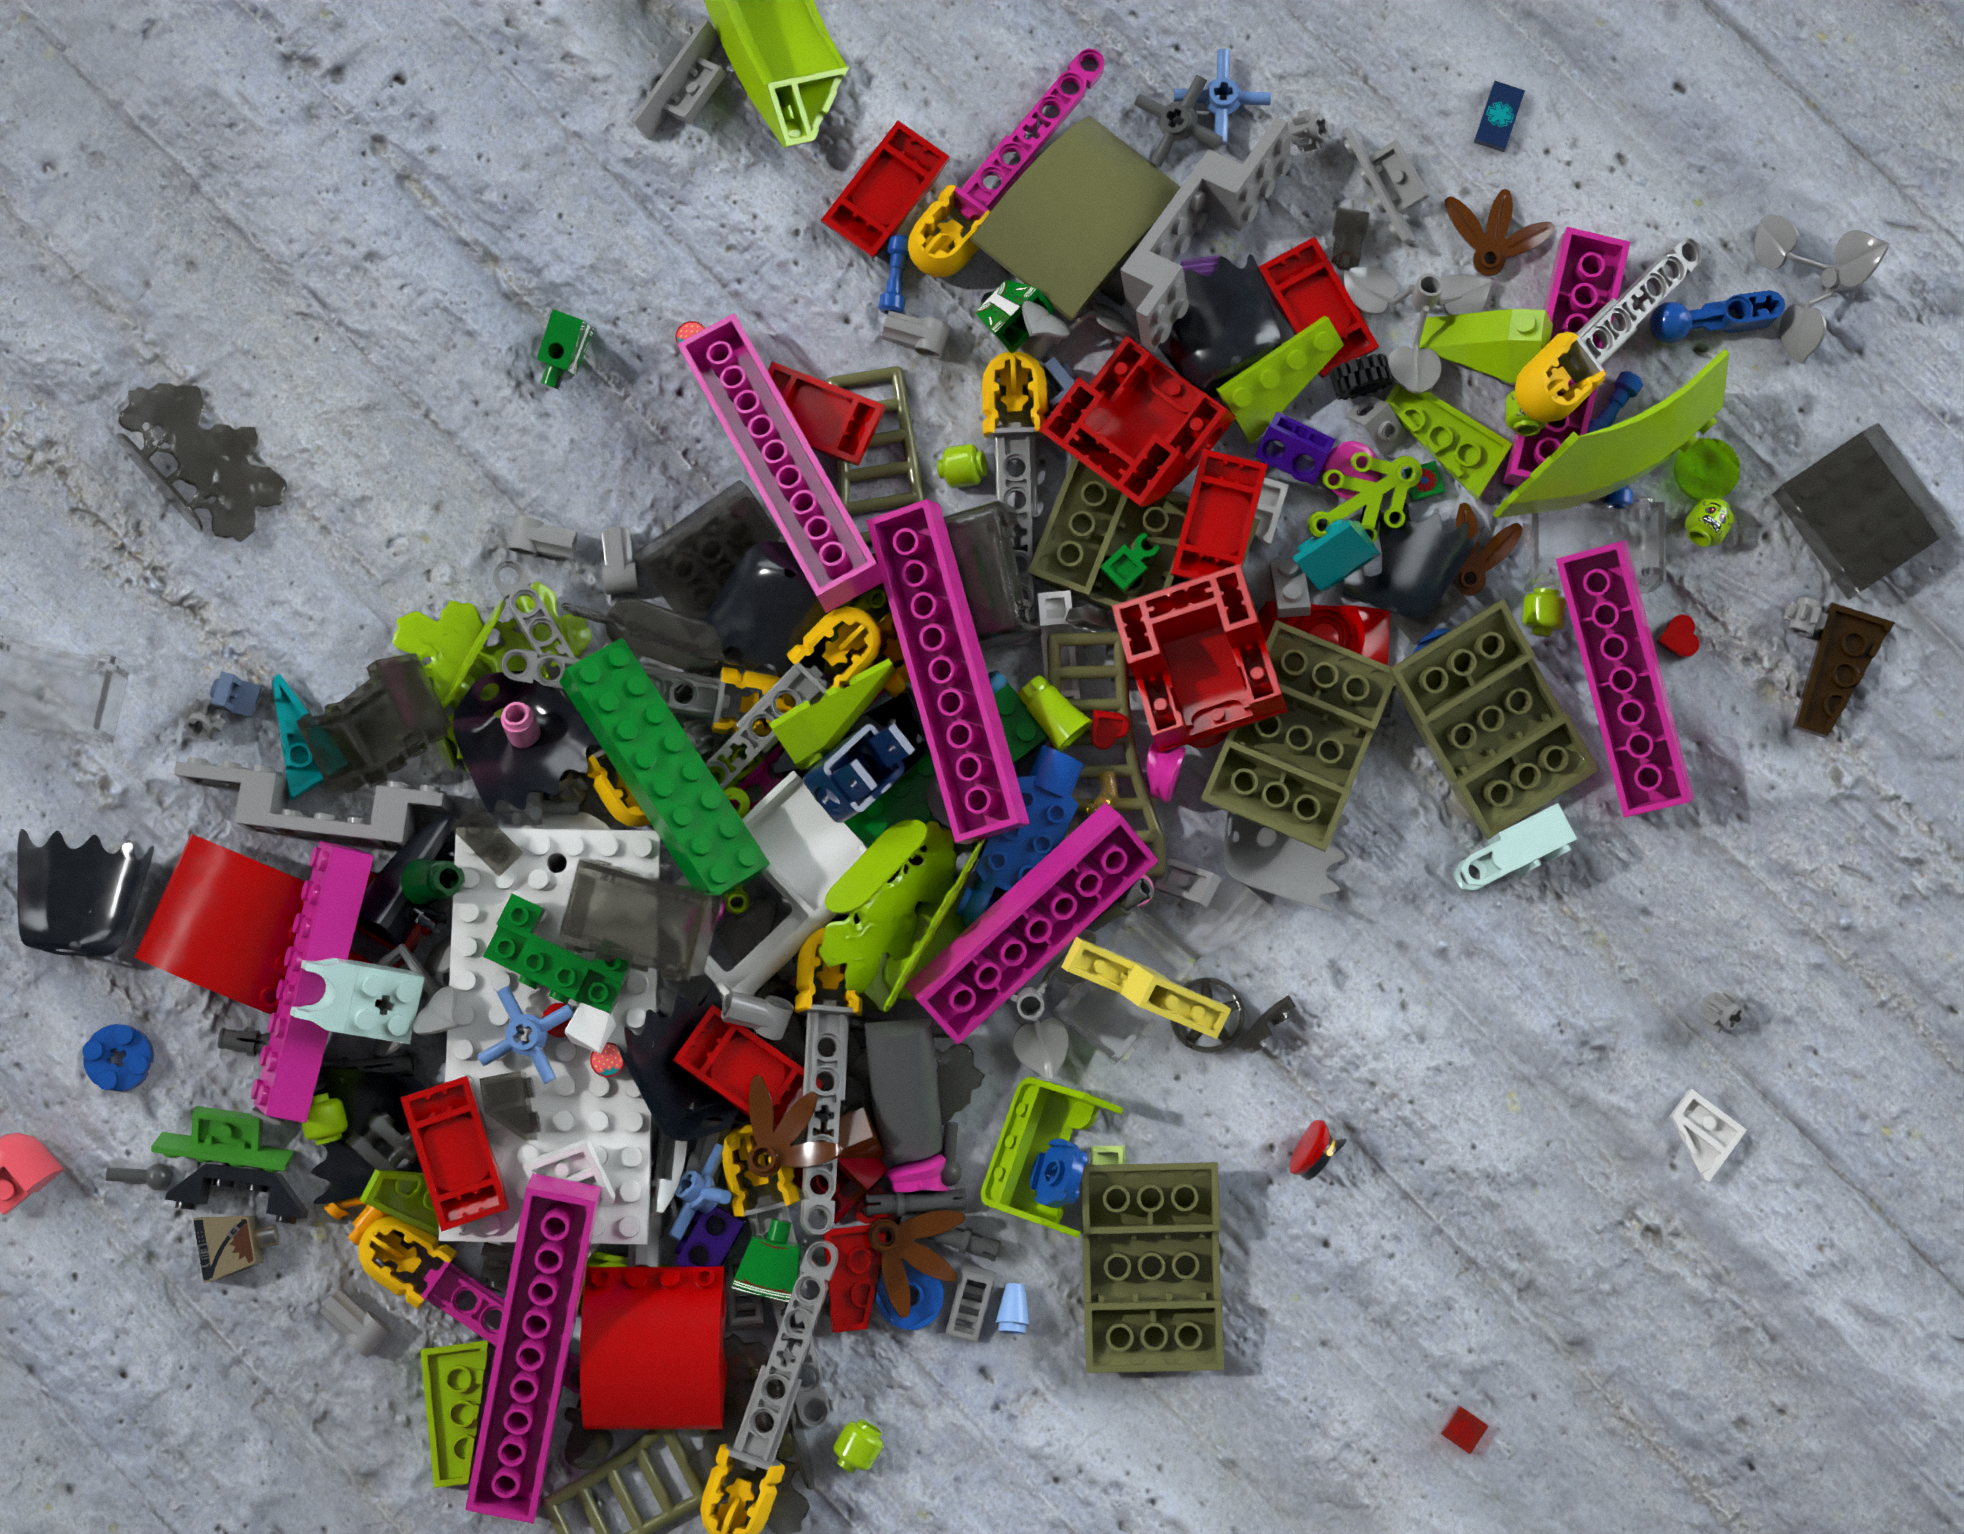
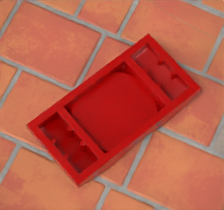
M897 120L823 216L821 223L874 259L888 244V239L897 234L916 204L929 192L949 161L950 156Z
M1316 237L1303 242L1258 267L1275 306L1287 320L1294 335H1297L1323 316L1330 319L1344 346L1318 372L1322 379L1330 375L1329 372L1333 368L1340 366V364L1348 363L1352 359H1360L1361 356H1365L1379 348L1378 343Z
M772 361L768 368V373L810 447L831 458L859 466L886 406Z
M1203 449L1172 565L1171 576L1193 580L1239 564L1242 568L1268 464Z
M1266 601L1259 610L1258 619L1266 642L1277 620L1388 666L1391 612L1356 605L1329 606L1311 603V615L1277 618L1275 601Z
M712 1004L675 1056L673 1062L701 1084L735 1105L748 1117H750V1083L753 1076L760 1075L764 1079L772 1099L775 1132L786 1113L803 1097L804 1068L746 1027L724 1022L721 1018L722 1011ZM816 1077V1085L821 1089L824 1082Z
M469 1076L401 1097L400 1099L441 1232L510 1209L501 1172L492 1151L484 1117Z

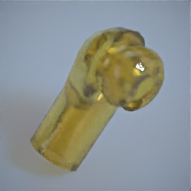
M1114 770L1098 774L1101 793L1095 801L1088 803L1087 812L1089 816L1104 803L1113 809L1117 805L1119 792Z

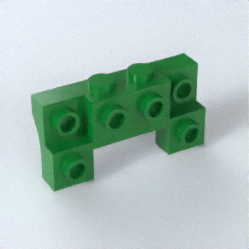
M511 893L496 923L498 927L483 957L520 974L517 980L520 983L535 990L539 984L551 989L548 996L566 1005L572 999L611 1015L638 953L604 938L593 962H590L534 935L545 909Z

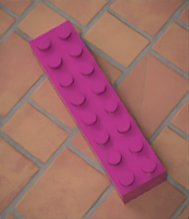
M1566 227L1559 239L1543 308L1553 323L1551 340L1559 333L1571 332L1576 334L1612 298L1618 299L1631 242ZM1593 334L1592 340L1594 345L1601 349V339L1596 334ZM1572 378L1568 382L1569 387L1575 384ZM1597 388L1568 416L1562 420L1548 422L1546 427L1541 429L1538 434L1525 437L1514 433L1503 483L1519 487L1573 432L1578 436L1587 434ZM1559 391L1557 394L1558 396H1562L1565 393Z
M1627 540L1556 558L1623 817L1691 802L1694 799V794Z
M1104 803L904 987L958 1045L1158 862V859L1123 816Z
M320 840L318 848L314 847L309 862L310 867H313L310 881L306 880L304 882L301 892V900H305L302 913H297L293 923V933H296L293 947H288L285 955L284 965L288 969L285 980L281 979L277 986L276 999L279 1000L277 1012H272L268 1022L267 1030L271 1033L268 1046L264 1045L260 1053L259 1065L263 1066L260 1079L254 1080L251 1089V1099H254L253 1104L266 1116L302 1123L307 1122L329 1031L312 1021L293 1017L290 1015L291 1007L313 1005L319 1002L326 991L324 979L317 973L305 971V969L301 968L302 960L319 961L329 958L348 960L374 857L360 849Z

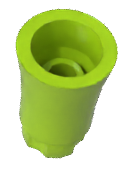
M1040 675L1032 679L1018 693L1020 700L1027 706L1026 710L1038 722L1057 751L1061 752L1074 743L1093 722L1071 704L1054 685H1050Z

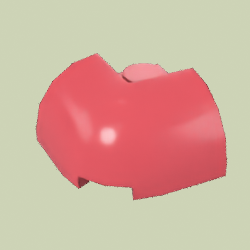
M11 1133L0 1137V1212L3 1215L9 1214L33 1192H39L64 1170L44 1144L34 1136Z

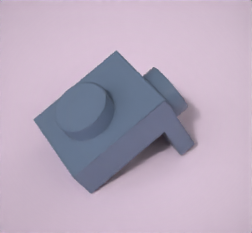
M1054 357L1046 362L1043 367L1046 378L1059 392L1049 402V410L1053 412L1075 382L1073 380L1075 375L1071 368L1065 362L1059 363Z
M221 671L219 679H215L211 687L210 696L213 698L211 703L218 708H223L225 711L253 717L262 687L243 681L234 674Z

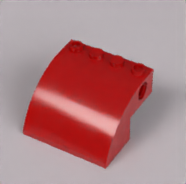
M1125 336L1090 384L1080 377L1077 378L1039 431L1140 507H1144L1161 499L1179 485L1199 465L1203 449L1211 450L1236 416L1128 336Z
M1240 564L1112 606L1126 659L1137 682L1151 735L1160 753L1288 712Z
M190 834L134 957L184 980L270 1015L272 1012L276 1013L279 1000L276 999L277 986L281 979L285 980L288 969L284 965V960L288 947H293L296 933H293V923L297 913H302L305 900H301V892L305 881Z
M724 1266L587 1267L580 1332V1396L584 1430L723 1429L727 1362L723 1343L728 1294Z

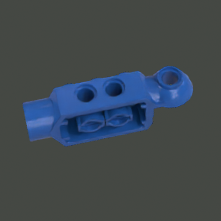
M1042 745L1029 775L1017 777L1030 825L988 838L974 869L979 878L974 889L966 887L955 911V914L961 917L965 929L998 901V899L991 897L994 889L1004 893L1009 891L1063 841L1078 808V804L1071 794L1085 766L1084 763L1060 751Z

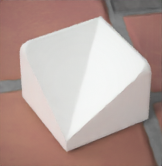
M580 1002L565 1029V1034L571 1043L601 1054L617 1024L609 1013Z

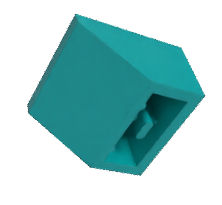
M1341 518L1325 528L1327 534L1318 539L1312 537L1297 547L1299 553L1292 558L1320 591H1327L1381 554L1359 521L1348 519L1343 521Z

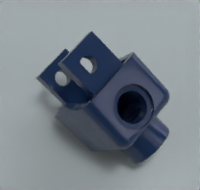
M894 723L880 732L873 725L867 724L836 745L805 774L803 782L832 820L842 823L864 811L892 786L894 781L905 771L902 759L909 756L915 749ZM863 753L868 754L875 760L877 768L870 766L866 762Z

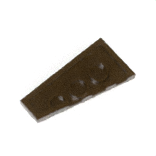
M1833 602L1828 605L1826 610L1828 618L1824 629L1820 631L1793 724L1794 729L1822 738L1829 735L1847 705L1852 692L1860 683L1868 665L1876 656L1881 643L1895 622Z

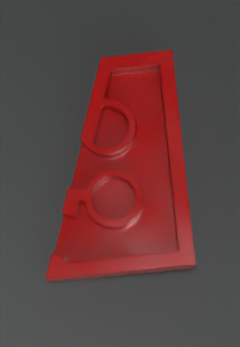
M871 1225L834 1228L823 1234V1240L834 1244L838 1251V1262L832 1279L827 1280L832 1333L868 1328L882 1253L874 1250L869 1244L868 1230ZM881 1230L878 1233V1239L885 1242L889 1230ZM824 1247L825 1266H827L831 1261V1252Z

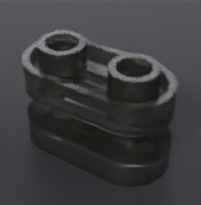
M373 1111L365 1119L364 1122L371 1129L363 1138L354 1131L345 1141L375 1169L398 1171L396 1167L404 1158L412 1165L419 1158L412 1135L406 1131L401 1136L394 1129L398 1123L385 1111H382L379 1115ZM381 1137L394 1148L386 1159L373 1148Z

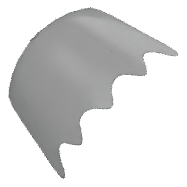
M1227 812L1223 865L1231 877L1243 884L1325 911H1334L1319 898L1322 894L1334 893L1340 890L1326 875V870L1329 866L1345 859V854L1334 845L1332 838L1326 852ZM1341 813L1335 830L1347 825L1350 822L1348 817ZM1231 816V829L1228 836V824ZM1234 831L1239 834L1237 842H1233Z

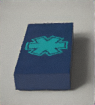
M1494 81L1474 143L1501 152L1505 151L1525 90Z

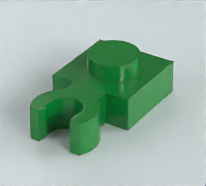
M1142 533L1136 538L1135 547L1132 550L1124 544L1100 567L1101 571L1123 593L1147 571V566L1143 561L1151 560L1159 554L1160 547L1158 545H1155L1149 551L1141 547L1148 539L1146 533Z

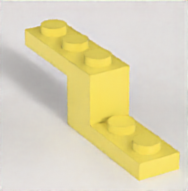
M1078 937L1075 938L1061 966L1072 974L1122 994L1143 1009L1215 1039L1218 1038L1232 1010L1225 1004L1173 983L1154 969Z

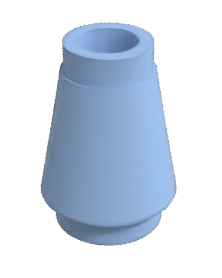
M1017 1283L1005 1284L996 1319V1324H999L998 1332L1014 1335L1026 1334V1326H1029L1025 1292L1026 1285Z

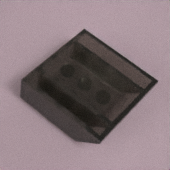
M1879 422L1862 431L1772 493V496L1848 600L1955 529V526Z

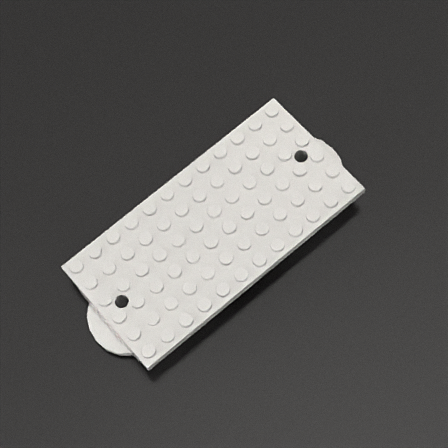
M578 812V815L543 814L541 825H524L521 829L456 827L454 864L458 868H462L465 882L460 886L459 892L453 895L449 986L453 987L457 994L455 1005L456 1028L447 1030L445 1083L469 1076L484 1117L490 1145L501 1172L510 1209L441 1232L439 1226L438 1241L500 1242L513 1257L525 1191L529 1182L523 1169L524 1162L589 1138L613 1189L615 1199L611 1203H602V1199H599L588 1258L593 1255L601 1244L647 1245L649 1237L652 1115L627 1066L625 1065L623 1071L615 1077H602L595 1073L591 1067L590 1056L592 1050L571 1043L568 1037L556 1038L549 1034L542 1050L557 1078L547 1084L543 1083L530 1056H522L511 1051L490 1064L483 1066L478 1058V1054L506 1039V1029L511 1019L497 994V991L509 986L523 1014L535 1015L542 1019V1015L548 1006L554 1003H562L548 996L551 989L539 984L535 990L517 981L520 974L483 957L498 927L496 923L511 893L545 909L534 935L590 962H593L604 938L638 953L611 1013L617 1025L607 1041L619 1045L626 1053L624 1028L627 1027L634 1034L640 1035L644 1030L647 1010L651 1009L656 1013L661 838L656 831L610 830L603 821L584 812ZM567 860L566 868L562 872L556 873L558 863ZM572 999L568 1002L575 1011L580 1004ZM524 1029L525 1034L521 1036V1040L530 1042L528 1036L533 1033L532 1029Z

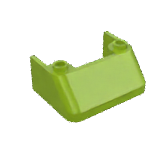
M1033 1077L1024 1078L1016 1088L981 1189L982 1202L986 1206L1079 1238L1080 1231L1060 1225L1064 1214V1205L1059 1208H1050L1035 1201L1034 1197H1037L1036 1191L1030 1187V1176L1034 1161L1040 1152L1046 1153L1052 1147L1047 1145L1051 1140L1060 1138L1069 1141L1073 1129L1084 1131L1090 1128L1096 1121L1099 1108L1122 1114L1123 1108L1081 1091Z

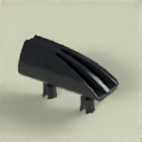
M448 813L430 823L411 838L390 859L365 890L357 920L358 925L395 947L406 942L416 923L431 930L433 933L441 932L433 921L446 924V914L438 912L427 905H417L411 902L402 891L401 876L405 867L413 860L419 858H427L433 861L446 860L454 863L456 827L466 828L458 816L454 813Z

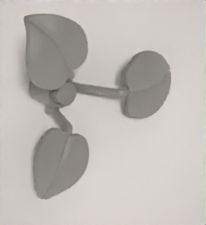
M1767 215L1758 224L1754 243L1755 256L1763 267L1778 269L1785 264L1788 257L1792 261L1824 271L1821 280L1828 289V292L1808 300L1804 307L1799 304L1790 305L1784 312L1780 323V336L1785 350L1796 362L1805 364L1808 357L1822 343L1826 332V320L1823 313L1817 308H1812V306L1830 297H1837L1839 291H1855L1877 269L1890 243L1878 239L1867 232L1852 230L1845 233L1836 245L1834 257L1839 265L1822 264L1797 256L1791 252L1798 245L1800 238L1798 230L1792 221L1780 215Z
M1345 266L1343 272V285L1359 311L1370 315H1380L1385 312L1388 303L1396 305L1409 295H1411L1414 307L1421 311L1413 349L1406 346L1398 347L1390 354L1388 359L1393 380L1409 392L1422 394L1432 389L1441 374V361L1438 354L1431 349H1419L1428 311L1433 309L1435 305H1443L1447 315L1482 312L1493 283L1491 279L1474 275L1455 274L1439 278L1434 274H1424L1419 277L1416 286L1410 284L1407 290L1395 297L1398 292V283L1395 277L1384 269Z
M1024 301L1022 305L1024 321L1030 336L1022 344V347L1037 358H1044L1053 343L1058 345L1062 338H1067L1071 331L1088 318H1095L1103 327L1115 333L1134 339L1135 342L1139 338L1131 324L1122 314L1104 304L1094 303L1091 307L1092 310H1088L1068 327L1060 319L1049 314L1045 308L1034 302Z
M1084 929L1076 936L1096 945V934L1093 931ZM1075 938L1045 965L1049 970L1045 973L1037 989L1026 987L1018 994L1014 993L1010 997L1012 1001L1017 1003L1018 1013L1023 1018L1034 1022L1021 1025L1015 1032L1013 1037L1014 1053L1020 1062L1047 1080H1051L1061 1068L1067 1054L1069 1038L1066 1027L1059 1019L1048 1017L1042 1021L1039 1020L1044 1011L1042 994L1045 992V988L1054 973L1059 981L1066 984H1075L1085 980L1061 967Z
M451 934L442 939L431 950L425 962L424 968L431 977L434 976L436 983L441 989L432 996L429 1003L426 1004L425 1008L415 1018L413 1031L418 1035L442 1033L443 1031L447 1033V1030L456 1028V990L451 986H446L442 978L443 973L450 971ZM375 1039L374 1057L389 1055L403 1043Z

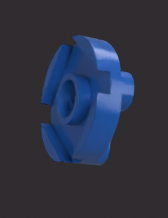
M112 1024L101 1028L85 1043L82 1051L84 1055V1068L90 1080L103 1090L124 1092L142 1084L149 1075L148 1071L154 1059L153 1047L148 1037L140 1030L129 1025ZM116 1049L118 1052L125 1051L127 1055L122 1059L124 1065L121 1067L116 1063H111L113 1051Z
M1060 1138L1054 1139L1047 1144L1052 1147L1046 1153L1040 1152L1036 1157L1031 1170L1030 1187L1036 1191L1037 1197H1034L1037 1203L1050 1208H1059L1065 1203L1073 1204L1079 1196L1078 1186L1088 1158L1086 1152L1081 1151L1076 1144Z
M905 1261L902 1263L907 1274L909 1287L912 1290L917 1288L920 1292L916 1297L917 1303L910 1307L909 1316L901 1318L895 1311L888 1298L883 1276L878 1284L876 1302L881 1315L888 1323L900 1329L918 1330L926 1327L936 1319L943 1306L944 1288L941 1280L920 1272Z

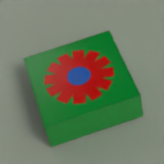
M1436 461L1421 464L1422 476L1420 481L1414 487L1408 488L1412 502L1438 496L1445 492ZM1410 468L1403 470L1404 479L1410 477Z

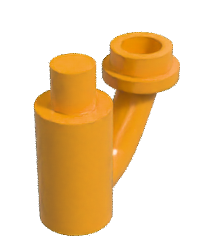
M360 1196L328 1203L324 1206V1209L335 1219L340 1220L343 1216L346 1217L349 1214L346 1208L365 1203L360 1201ZM367 1205L352 1223L355 1228L347 1236L348 1239L358 1245L363 1233L372 1223L390 1215Z

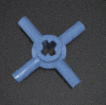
M1219 49L1217 51V77L1208 83L1196 103H1204L1206 109L1215 115V133L1223 137L1221 145L1227 144L1228 115L1233 114L1240 104L1269 106L1271 104V92L1241 91L1239 86L1229 79L1230 50ZM1174 89V102L1182 101L1188 89ZM1218 94L1226 95V100H1220Z
M509 986L497 991V994L511 1021L506 1029V1039L479 1053L478 1058L483 1066H486L513 1051L522 1056H530L544 1084L553 1081L557 1077L542 1048L547 1041V1031L572 1018L575 1013L570 1004H567L540 1019L535 1015L523 1014ZM524 1029H532L533 1033L528 1036L530 1042L521 1040V1036L525 1034Z
M718 1143L715 1144L700 1174L695 1170H689L681 1176L675 1194L682 1199L683 1207L668 1233L672 1238L681 1240L696 1210L705 1214L710 1212L717 1203L728 1204L731 1201L732 1195L730 1191L720 1189V1187L715 1185L713 1178L722 1162L724 1146Z

